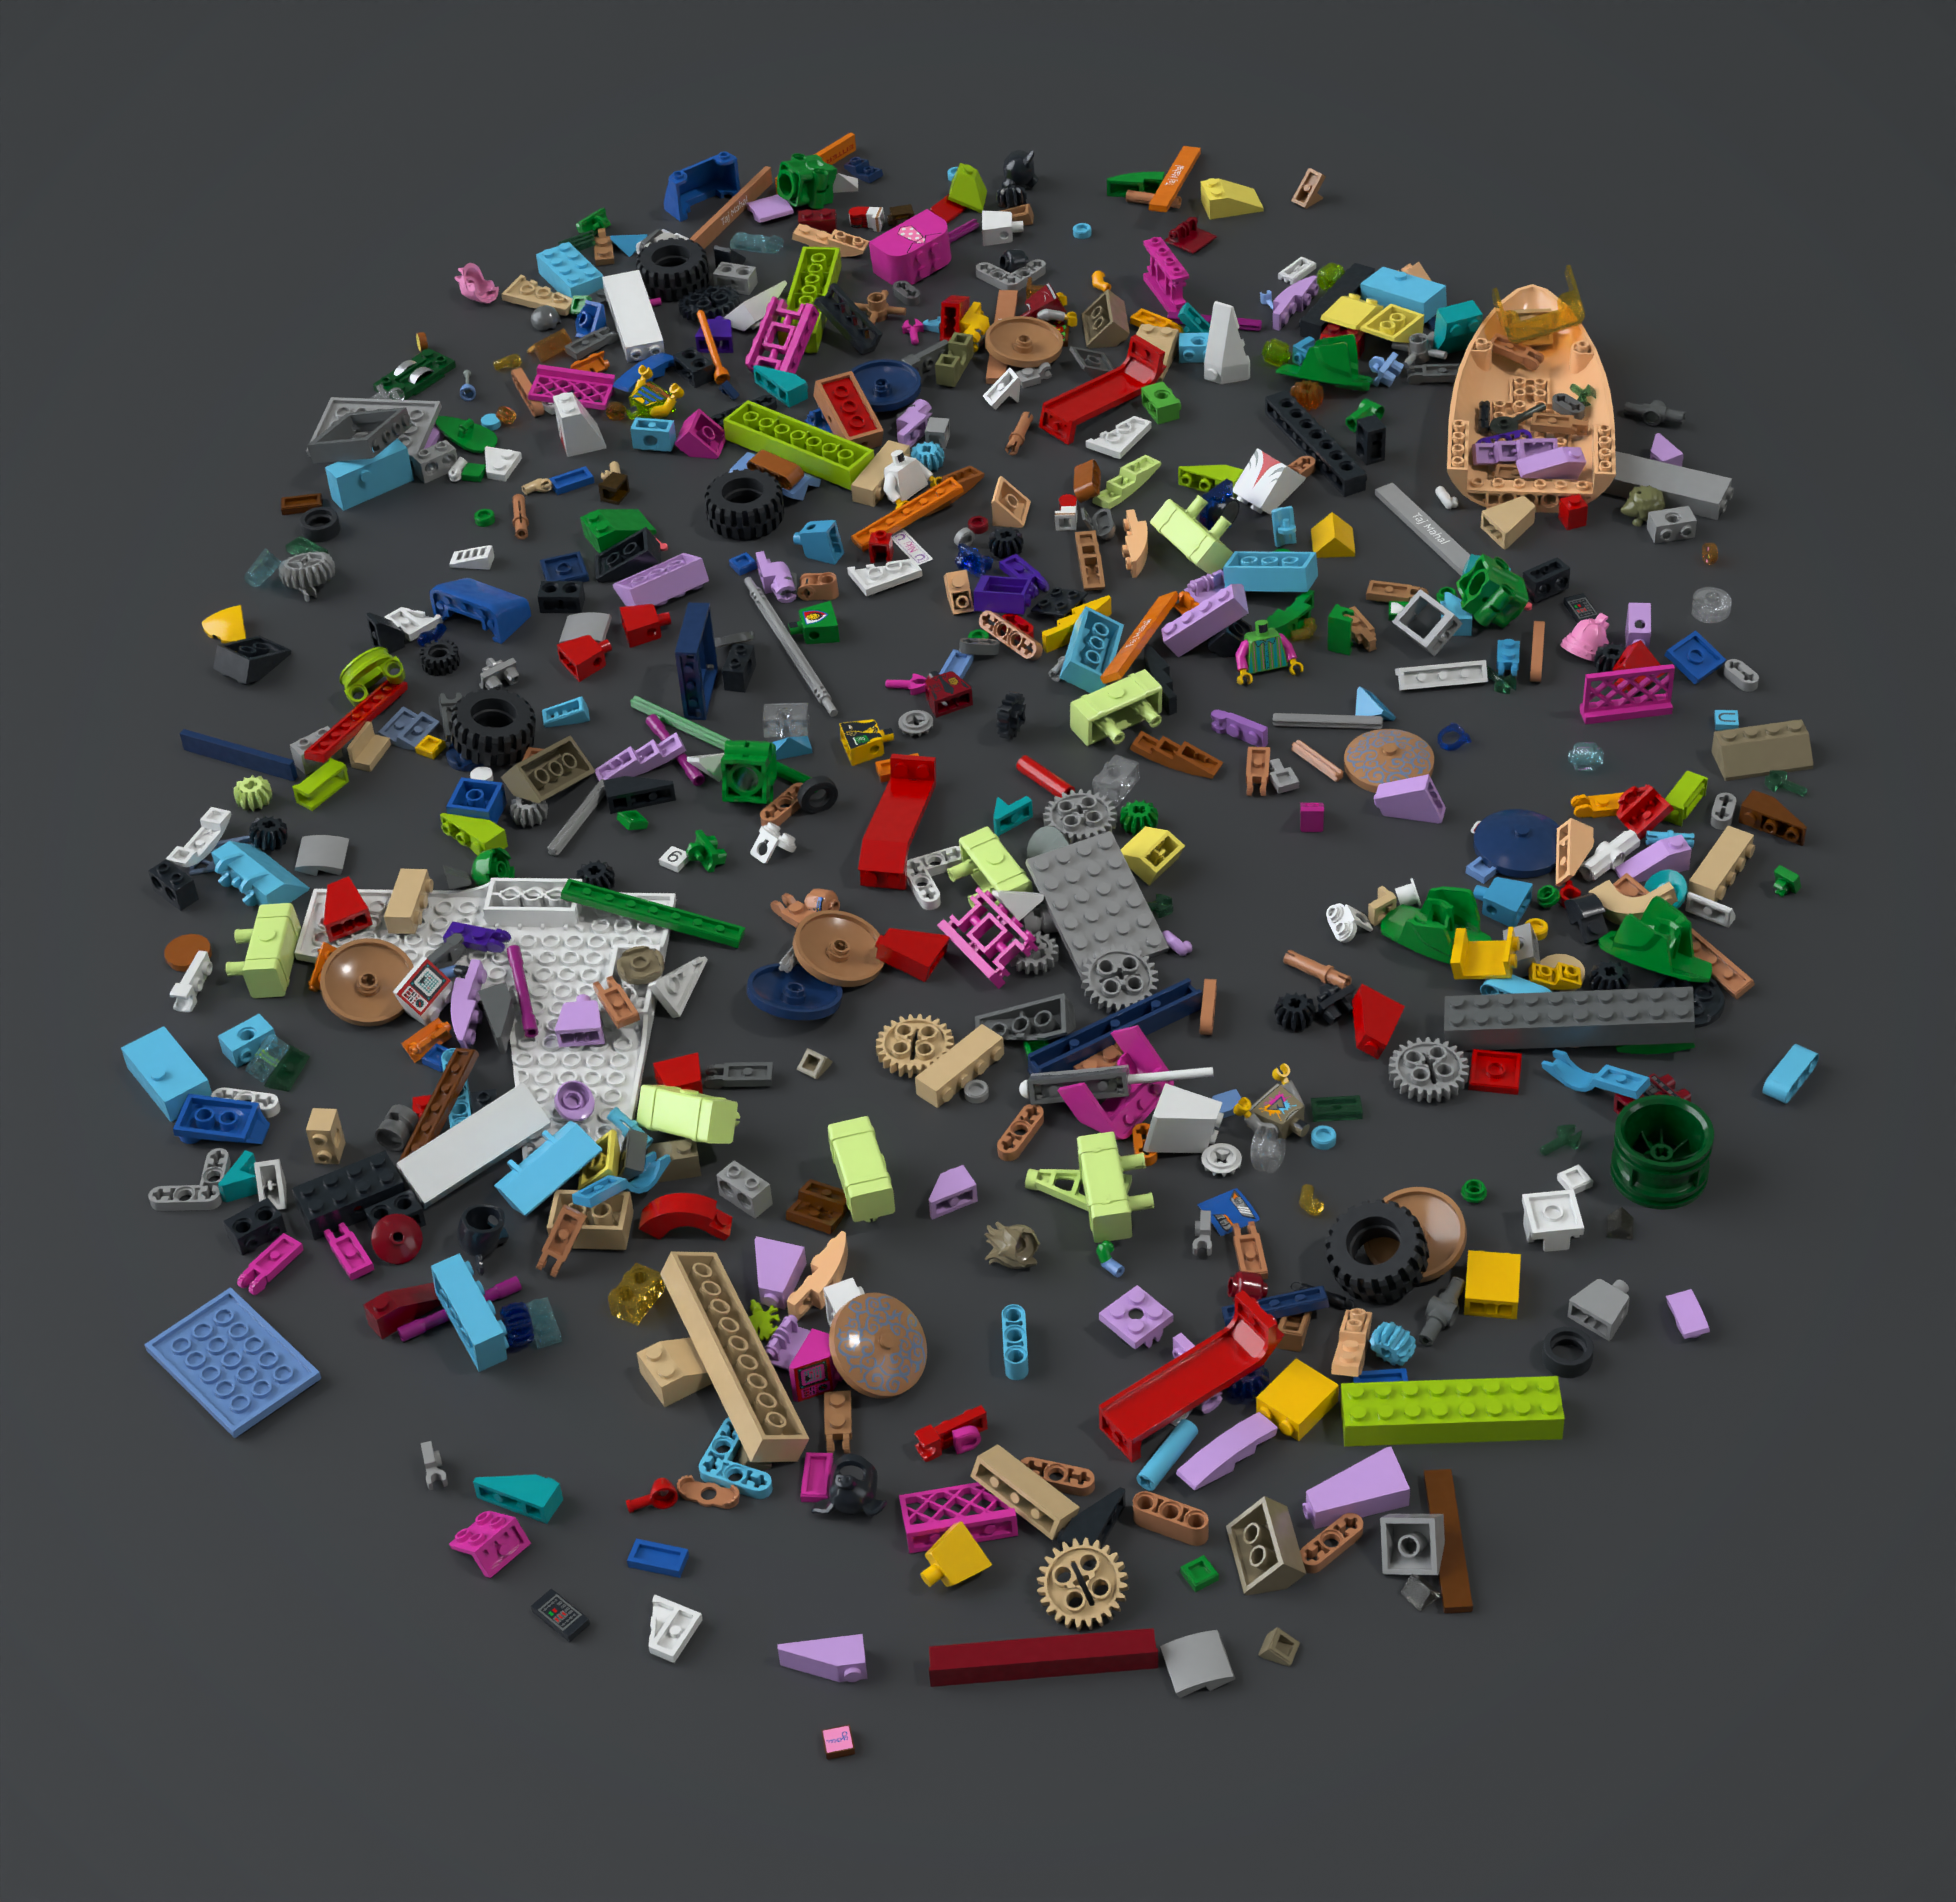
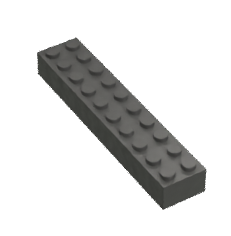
M1693 987L1445 996V1042L1449 1041V1048L1456 1045L1457 1051L1695 1043Z

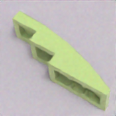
M1144 455L1121 467L1120 474L1107 481L1106 489L1101 491L1099 496L1094 497L1092 503L1102 508H1113L1139 489L1161 466V462Z

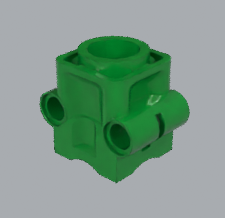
M799 153L792 154L791 160L780 163L777 177V193L794 207L808 205L814 209H822L824 204L833 203V184L836 179L837 168L825 163L817 154L808 156Z
M1482 554L1476 560L1474 567L1456 582L1457 590L1462 597L1460 602L1462 609L1472 614L1476 621L1483 626H1488L1492 622L1501 628H1505L1521 614L1529 600L1524 579L1511 572L1508 564L1500 557L1492 559Z
M726 740L724 755L721 758L722 801L770 804L773 801V785L777 780L776 746L774 743Z

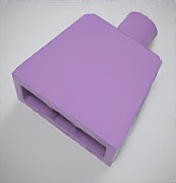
M1629 603L1625 626L1626 647L1641 640L1649 649L1651 603ZM1641 621V628H1636L1635 622Z
M581 994L577 996L576 1002H566L563 1004L555 1027L559 1047L605 1044L602 1019L597 1001L591 1000L588 995Z

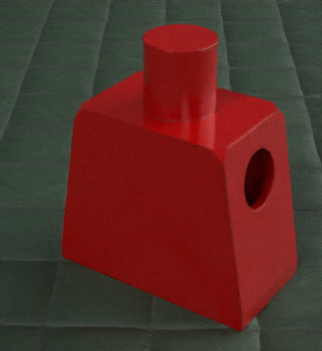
M653 604L619 607L622 626L630 648L660 639V627L671 625L669 612L657 614Z
M590 635L557 644L559 661L579 682L604 668L606 665L604 654L612 651L611 644L607 639L597 643Z
M1639 640L1626 647L1612 670L1660 666L1661 664L1645 644ZM1665 673L1659 674L1656 678L1658 679L1659 677H1661V676L1664 675ZM1638 676L1634 681L1639 684L1646 676ZM1618 678L1614 685L1618 686L1625 679ZM1629 684L1622 691L1625 692L1627 690L1629 692L1634 686Z
M698 1052L653 1063L655 1079L658 1085L675 1086L681 1089L695 1090L703 1094Z

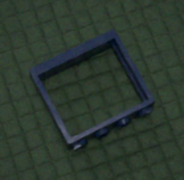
M688 602L674 652L683 716L688 720H706L718 674L710 603ZM708 664L714 665V668L708 667Z

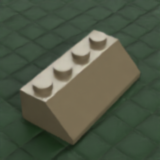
M1802 719L1714 732L1712 754L1725 781L1813 769L1810 737Z
M570 735L515 764L501 776V779L513 796L539 804L596 771Z

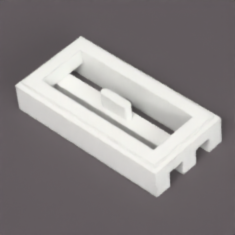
M1300 257L1279 272L1278 279H1284L1286 283L1290 281V284L1293 285L1314 271L1316 263Z

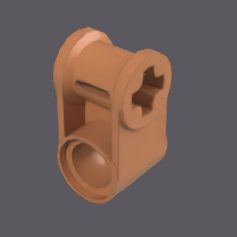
M805 573L801 575L799 581L801 586L798 588L797 594L802 600H833L839 596L837 578L834 573Z

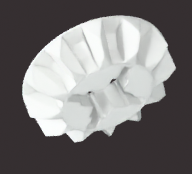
M1218 1143L1204 1150L1201 1161L1205 1171H1211L1213 1176L1221 1173L1225 1177L1226 1173L1234 1174L1235 1170L1240 1168L1242 1156L1236 1147L1230 1144ZM1217 1158L1222 1161L1226 1159V1163L1221 1161L1217 1163Z

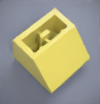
M1145 826L1121 849V852L1129 868L1150 886L1179 858L1185 845L1168 830Z

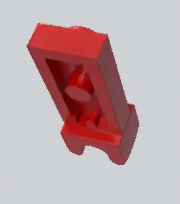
M980 1405L966 1410L963 1414L950 1420H945L934 1428L930 1424L917 1430L914 1435L919 1440V1443L915 1445L919 1455L925 1462L941 1456L942 1450L953 1446V1430L966 1426H975L980 1433L988 1429L985 1409Z

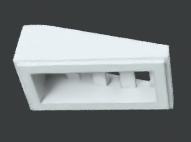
M488 545L456 551L453 553L449 566L450 568L490 570L494 560L493 546Z

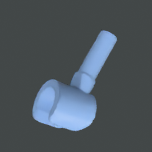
M1267 290V294L1260 292L1261 304L1268 305L1273 310L1271 291Z

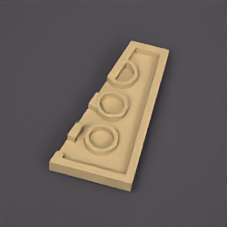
M520 275L501 294L503 301L537 309L539 306L549 305L554 307L559 315L562 316L569 314L572 298L560 292L553 293L551 288L547 286L542 288L538 286V282L534 280L528 281L523 275Z

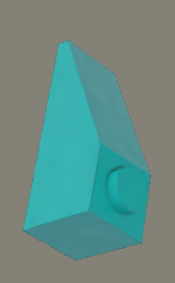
M759 365L753 366L755 383L789 408L808 399V384L796 374Z
M539 1475L476 1477L473 1481L477 1498L545 1524L549 1522L563 1501L560 1483L549 1477L544 1478Z

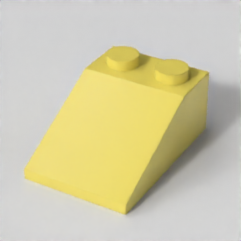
M1219 178L1201 181V202L1210 220L1264 211L1253 188Z
M1349 293V296H1341L1321 316L1320 320L1360 330V327L1382 311L1384 306L1378 305L1377 300L1367 298L1365 301L1360 299V295Z
M1389 304L1362 325L1360 331L1393 342L1409 343L1411 335L1423 333L1424 314Z

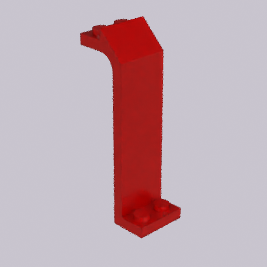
M1138 335L1131 336L1128 354L1121 366L1044 402L1039 427L1067 445L1073 443L1076 425L1140 395L1141 387L1155 384L1167 367L1163 364L1165 351Z
M892 754L890 757L891 778L862 839L858 870H860V886L906 890L908 851L936 787V757Z
M1244 1290L1235 1295L1233 1319L1224 1329L1100 1404V1430L1132 1463L1140 1459L1141 1441L1264 1365L1285 1336L1277 1328L1276 1319L1271 1314H1267L1260 1307L1258 1301L1254 1297H1250Z

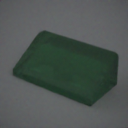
M289 1044L264 1086L289 1092L310 1056Z

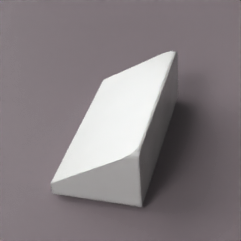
M1691 892L1687 894L1685 911L1728 928L1735 920L1736 915L1732 908Z

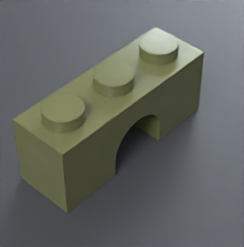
M954 332L948 342V355L941 354L935 364L936 384L947 387L956 386L974 355L973 335Z

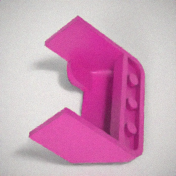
M1138 1025L1115 1030L1111 1033L1123 1051V1055L1117 1061V1066L1129 1065L1130 1074L1169 1071ZM1174 1080L1131 1084L1132 1089L1129 1096L1107 1098L1101 1105L1085 1082L1060 1087L1057 1091L1080 1123L1100 1133L1114 1132L1116 1140L1128 1138L1132 1134L1134 1126L1142 1123L1156 1108L1165 1083L1174 1086Z

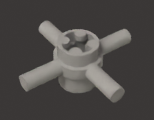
M1433 331L1428 335L1424 333L1411 335L1409 337V344L1392 342L1393 349L1408 352L1409 356L1402 363L1405 369L1410 367L1412 363L1421 364L1427 362L1430 356L1441 359L1447 358L1446 351L1431 348L1430 344L1434 339Z

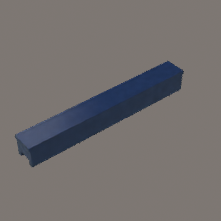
M1189 978L1029 1053L1027 1072L1031 1075L1034 1073L1074 1070L1073 1066L1111 1045L1114 1046L1116 1041L1111 1033L1115 1030L1138 1025L1146 1036L1201 1010L1202 991L1200 989L1196 990L1191 985Z

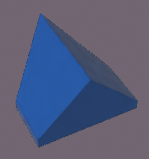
M589 300L585 301V305L575 318L577 332L575 337L581 338L600 328L607 327L604 304Z

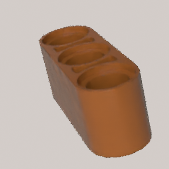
M760 450L747 462L748 469L753 471L757 469L762 473H769L771 477L773 476L778 481L781 488L791 490L804 477V472L799 465L765 450Z
M1095 459L1075 466L1073 488L1076 498L1080 503L1100 495L1101 472Z

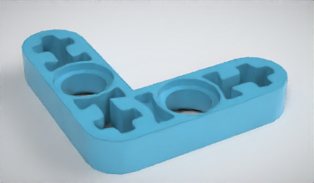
M728 1417L722 1423L699 1463L700 1477L706 1483H715L720 1487L729 1489L731 1485H734L739 1489V1494L755 1499H764L773 1490L771 1477L766 1472L732 1462L742 1443ZM723 1445L730 1447V1450L726 1453L716 1451L718 1447ZM735 1473L743 1476L739 1481H731L728 1478Z

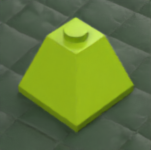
M960 163L952 179L948 200L982 213L987 189L977 169L971 165Z

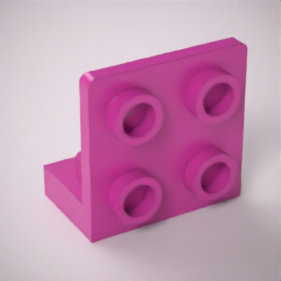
M485 1511L476 1517L475 1522L471 1526L459 1531L455 1535V1539L449 1543V1546L453 1550L472 1555L484 1576L491 1578L528 1547L531 1542L516 1517L493 1511Z

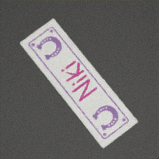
M904 529L892 534L893 542L918 565L933 560Z

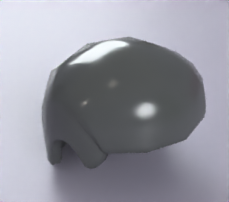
M549 305L539 306L531 315L533 328L538 331H544L549 328L555 329L556 324L561 323L559 313L554 307Z

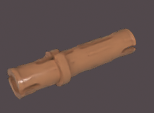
M1128 190L1126 192V201L1149 204L1155 194ZM1176 196L1170 207L1179 209L1182 202L1181 197Z
M1030 412L1022 413L1015 430L1009 436V442L1005 447L1007 453L1011 449L1009 455H1016L1019 447L1025 441V434L1034 419L1032 414L1028 418Z
M516 494L512 497L514 512L512 523L515 528V536L518 539H525L528 537L527 527L529 525V520L526 517L525 497L521 494Z
M1288 950L1289 954L1286 953L1284 956V964L1317 977L1322 983L1337 985L1341 989L1351 984V976L1336 971L1331 965H1322L1293 950Z

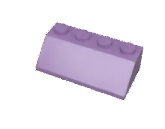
M682 553L612 585L626 606L645 604L661 606L666 604L670 598H679L684 596L685 592L690 589L696 590L703 587V584L708 582L709 578L701 557Z
M1231 584L1219 590L1217 594L1209 599L1202 601L1195 608L1185 612L1173 622L1166 624L1161 629L1163 642L1180 657L1247 615L1249 612L1244 586L1242 584Z

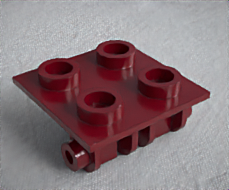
M1189 217L1185 222L1170 230L1169 237L1164 242L1194 254L1217 238V236L1197 228V218Z

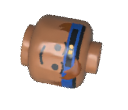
M813 889L804 900L806 909L815 912L823 910L839 911L840 908L838 897L832 890Z

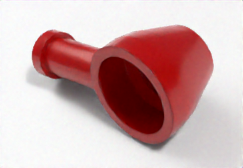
M658 1478L654 1481L650 1494L633 1500H626L629 1513L649 1505L659 1509H667L677 1502L678 1494L674 1485L667 1478Z

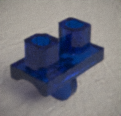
M964 543L958 544L959 553L955 559L958 569H967V571L979 578L985 575L986 571L991 570L993 564L991 557L980 554L976 548H970Z

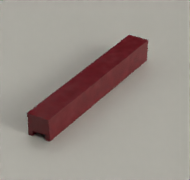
M1154 1628L929 1646V1677L931 1687L1158 1668V1648H1156Z

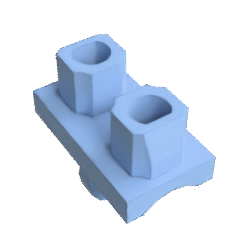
M1392 352L1386 361L1378 356L1373 357L1369 361L1371 371L1378 373V376L1372 383L1374 386L1377 387L1381 382L1390 387L1396 376H1399L1404 365L1396 361L1398 354Z

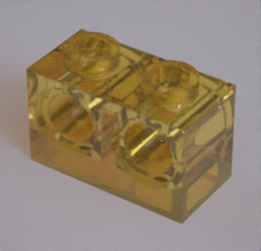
M635 1263L631 1270L624 1274L622 1281L616 1289L614 1288L608 1296L611 1315L638 1325L665 1290L664 1281L660 1275L661 1272Z

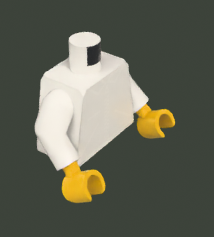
M902 450L892 452L893 463L884 468L885 481L883 490L887 494L888 500H891L893 504H897L896 509L909 502L907 499L926 487L928 480L930 481V487L936 486L937 483L939 484L942 481V477L934 478L933 473L916 458L904 456Z

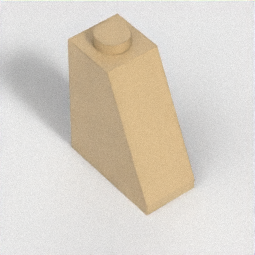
M1523 495L1483 510L1481 529L1503 549H1507L1534 523L1536 507L1533 502H1530Z

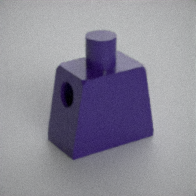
M717 316L715 319H707L718 353H733L731 320L725 319L722 316ZM700 326L695 335L697 351L710 353Z

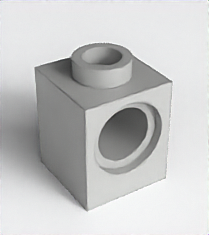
M930 417L925 429L926 443L933 441L934 444H940L941 448L946 449L950 438L949 419Z

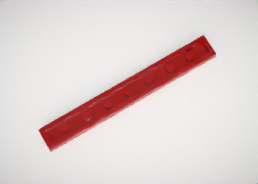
M386 680L304 751V759L325 763L358 734L367 721L371 722L408 689L407 682L403 681L399 684H392Z

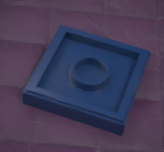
M580 551L540 560L541 569L546 581H589V575Z

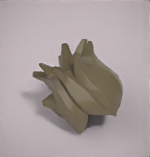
M998 1221L995 1223L998 1230L990 1225L987 1226L989 1233L984 1234L988 1238L986 1242L994 1247L985 1257V1260H990L989 1265L997 1262L1013 1269L1037 1265V1260L1032 1256L1041 1243L1038 1241L1034 1230L1019 1224L1006 1227Z

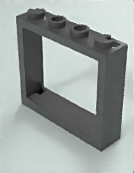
M406 407L346 413L311 441L307 447L313 464L370 459L377 456L412 426ZM372 431L365 438L350 439L357 432Z

